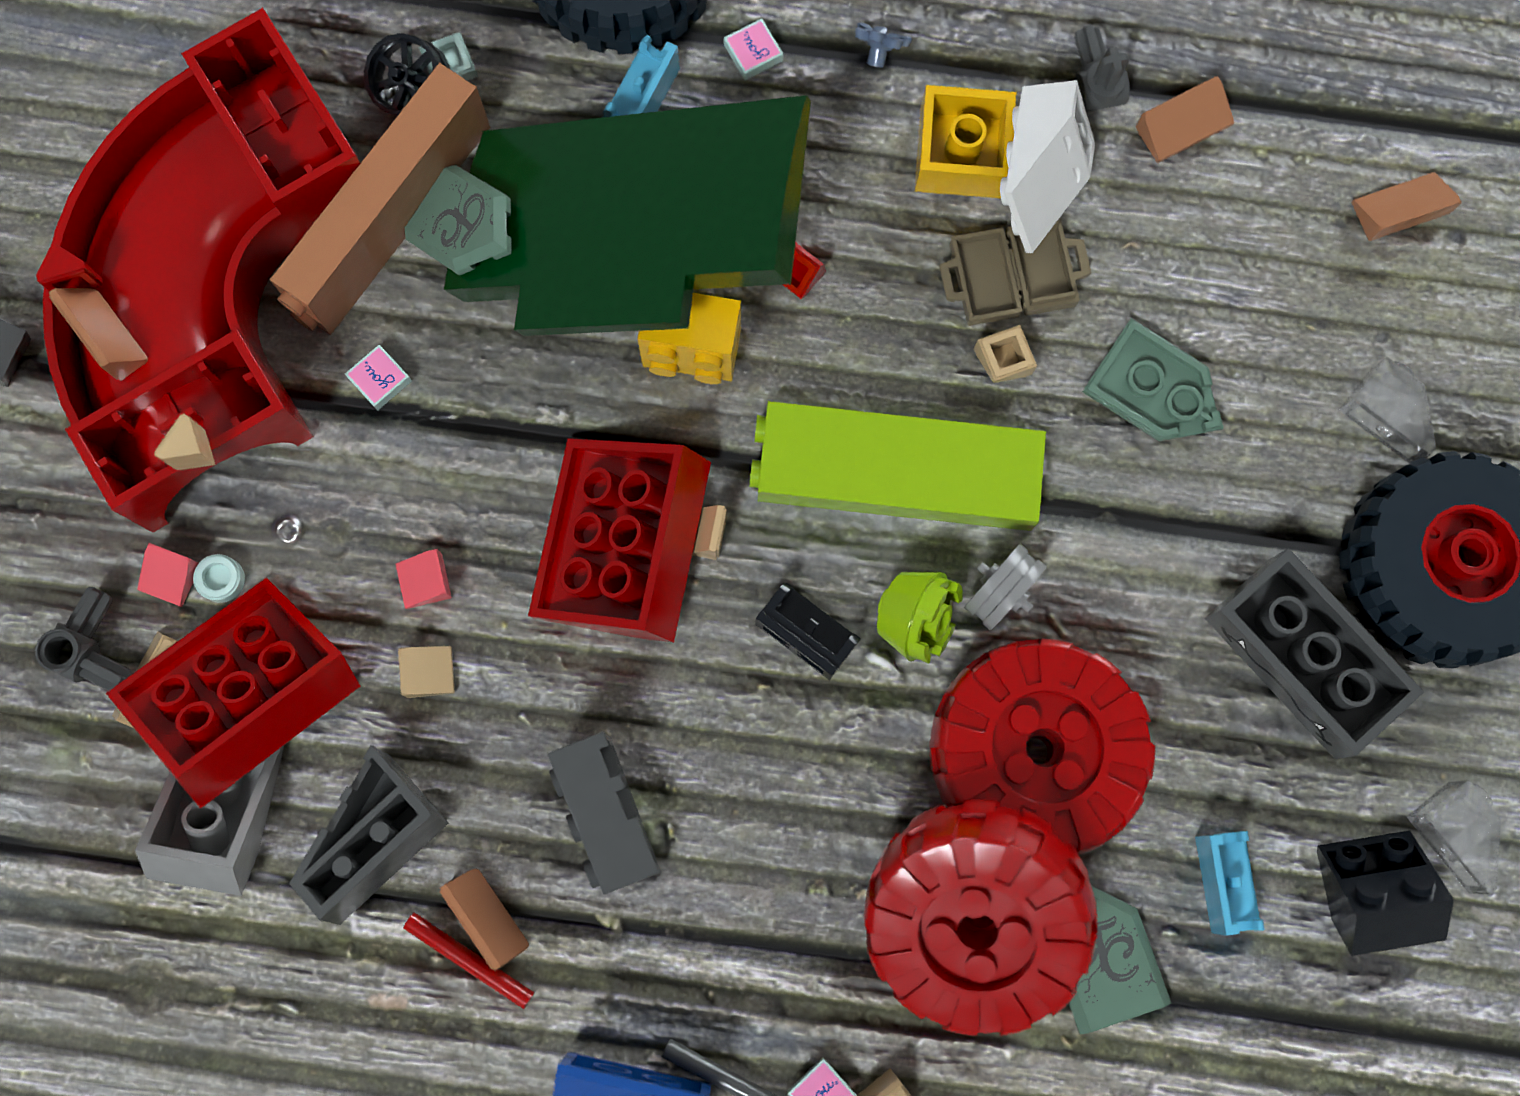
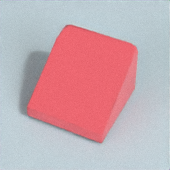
M148 543L144 553L137 590L183 607L193 584L195 568L199 563L183 555Z
M438 549L423 552L395 564L405 609L452 598L443 556Z

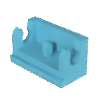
M649 35L642 38L639 43V51L612 101L607 103L603 111V117L657 112L680 70L678 46L666 42L662 51H660L651 44L652 39Z
M1248 831L1196 836L1211 933L1227 936L1240 934V931L1265 930L1264 921L1259 917L1246 842L1249 841Z

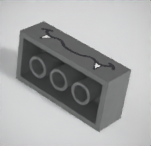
M1289 548L1269 559L1204 618L1335 760L1357 756L1424 693L1418 684Z

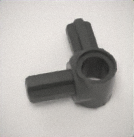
M1087 25L1083 29L1076 31L1074 38L1082 67L1075 75L1074 80L1078 82L1086 112L1126 105L1130 94L1128 75L1125 70L1129 62L1127 54L1119 53L1117 47L1109 48L1106 51L1101 31L1098 27Z
M88 587L66 625L58 622L53 630L44 633L38 640L35 647V657L39 665L76 683L86 679L108 691L132 675L131 669L101 655L98 641L92 638L111 606L113 598L95 587ZM71 642L73 646L72 656L67 662L62 664L60 652L66 644Z

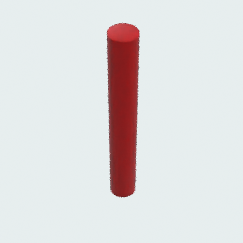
M414 912L406 921L403 927L404 930L522 1009H525L535 992L502 970L491 969L484 958Z

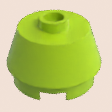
M944 572L899 573L883 592L879 601L878 634L908 661L912 662L918 659L929 664L931 653L940 656L954 632L956 624L950 622L953 601L957 603L962 602L963 590L961 584L947 579Z

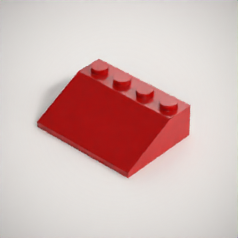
M567 439L528 617L633 638L674 643L711 462L684 445Z
M266 577L109 690L106 695L201 809L361 686L343 654Z

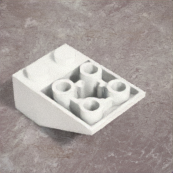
M1077 80L1023 86L1020 104L1013 108L1012 123L1015 133L1013 141L1007 143L1006 158L1009 169L1007 177L1001 179L1000 196L1002 204L1004 206L1009 205L1013 234L1020 235L1026 253H1033L1091 176L1095 141Z

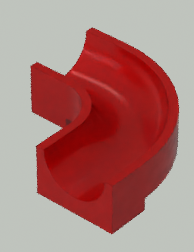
M264 8L259 9L181 53L189 68L158 87L135 106L106 136L87 162L67 198L52 242L83 260L102 277L103 285L93 289L100 292L148 357L146 364L123 380H116L99 366L51 301L49 291L44 287V340L50 373L60 404L71 425L65 430L111 510L152 533L169 524L165 517V510L173 497L194 478L232 456L259 446L272 443H292L300 446L314 437L263 352L258 333V308L262 293L272 273L296 247L360 165V161ZM184 413L205 429L215 465L176 470L156 457L155 451L179 416Z

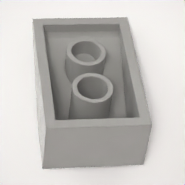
M284 746L201 809L169 772L135 849L146 879L242 896L259 853Z

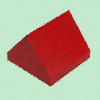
M52 242L36 274L37 282L49 292L54 288L93 289L103 285L102 277L91 267L54 242Z
M795 242L791 284H784L783 286L800 299H803L826 272L824 264Z

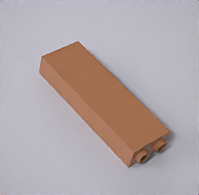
M439 63L271 277L270 281L281 293L277 300L291 311L290 315L305 328L313 331L318 326L330 335L334 332L406 238V225L443 169L453 165L460 167L480 142L483 131L490 129V124L476 86Z

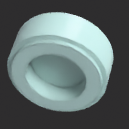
M214 554L205 557L199 562L194 571L193 582L201 596L213 602L223 603L234 599L240 594L244 587L245 574L241 565L234 559L226 555Z

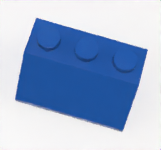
M568 1052L558 1063L553 1096H710L712 1084Z

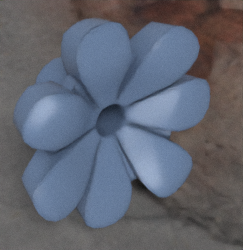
M858 23L855 28V37L866 41L871 46L867 64L881 68L884 67L887 52L893 49H900L901 46L908 47L912 37L894 33L887 34L888 28L882 26L872 28L865 23Z

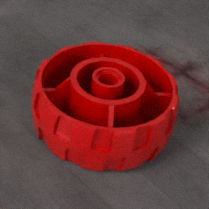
M1044 638L1015 641L984 653L967 665L955 677L945 691L933 718L929 741L930 764L940 798L946 808L962 805L965 800L972 799L999 801L1000 806L1020 812L1024 808L1052 824V831L1065 844L1070 842L1079 856L1103 846L1123 830L1136 815L1144 802L1143 795L1148 782L1153 778L1155 745L1150 740L1148 723L1151 722V719L1138 692L1130 689L1120 676L1122 671L1098 653L1092 654L1074 646L1070 642ZM1030 738L1040 739L1047 747V758L1042 764L1034 763L1027 754L1026 744Z
M982 799L965 800L962 805L947 808L944 805H939L914 817L905 831L901 834L896 833L883 850L871 874L863 915L867 934L866 945L871 963L878 977L882 981H886L892 988L893 997L921 1019L928 1018L942 1025L944 1030L971 1036H977L978 1033L999 1032L1000 1036L1014 1034L1031 1029L1032 1023L1044 1018L1048 1014L1054 1017L1075 997L1077 983L1082 975L1088 974L1094 956L1098 933L1097 906L1094 892L1089 881L1087 869L1070 842L1065 844L1052 831V824L1024 808L1020 812L1000 806L999 801Z

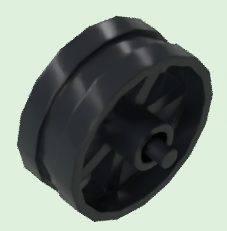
M405 33L388 35L374 45L367 56L363 72L365 89L372 102L384 112L398 116L402 111L408 92L413 97L428 78L422 70L431 61L433 70L439 63L450 69V65L443 52L431 42ZM412 44L419 45L426 50L414 63L412 60ZM401 48L402 63L394 62L391 56ZM387 66L389 67L388 79L383 80L385 67ZM398 86L391 104L384 90Z

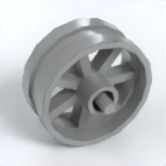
M1021 544L1015 548L1000 567L994 563L990 568L983 562L977 568L984 575L980 579V582L984 585L964 608L970 614L978 616L983 621L982 624L990 631L1011 609L1016 612L1022 607L1028 613L1034 606L1027 600L1031 595L1028 589L1040 577L1047 566L1039 559L1036 561L1028 554L1029 551Z

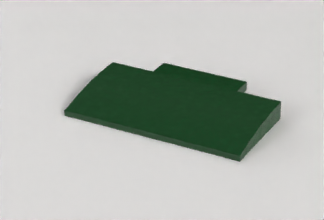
M807 95L483 131L469 173L511 198L510 217H507V235L511 237V254L498 260L490 257L476 263V269L460 276L447 268L444 290L463 302L518 299L514 330L523 336L689 329L693 290L791 284L811 100Z

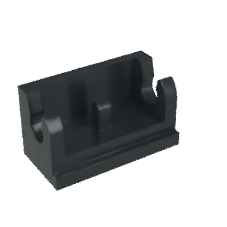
M788 583L781 585L758 614L755 621L756 626L829 681L861 640L856 634L850 632L794 590Z

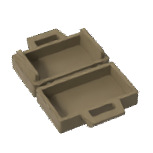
M1060 218L1033 253L1025 252L1020 235H1014L1012 226H1009L1006 236L1004 228L953 236L950 241L953 259L939 265L946 300L950 302L962 301L968 326L1017 318L1022 310L1024 315L1028 316L1076 307L1080 299L1075 281L1084 279L1092 273L1084 239L1065 238ZM1074 247L1079 271L1073 272L1068 248ZM952 268H955L960 292L954 293L949 271Z

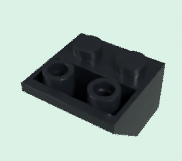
M1410 830L1317 846V856L1331 920L1351 956L1447 940L1454 898Z

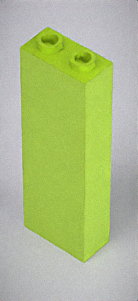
M768 401L766 416L757 415L754 442L763 443L761 460L752 459L749 487L758 488L757 502L1032 531L1039 523L1046 431Z

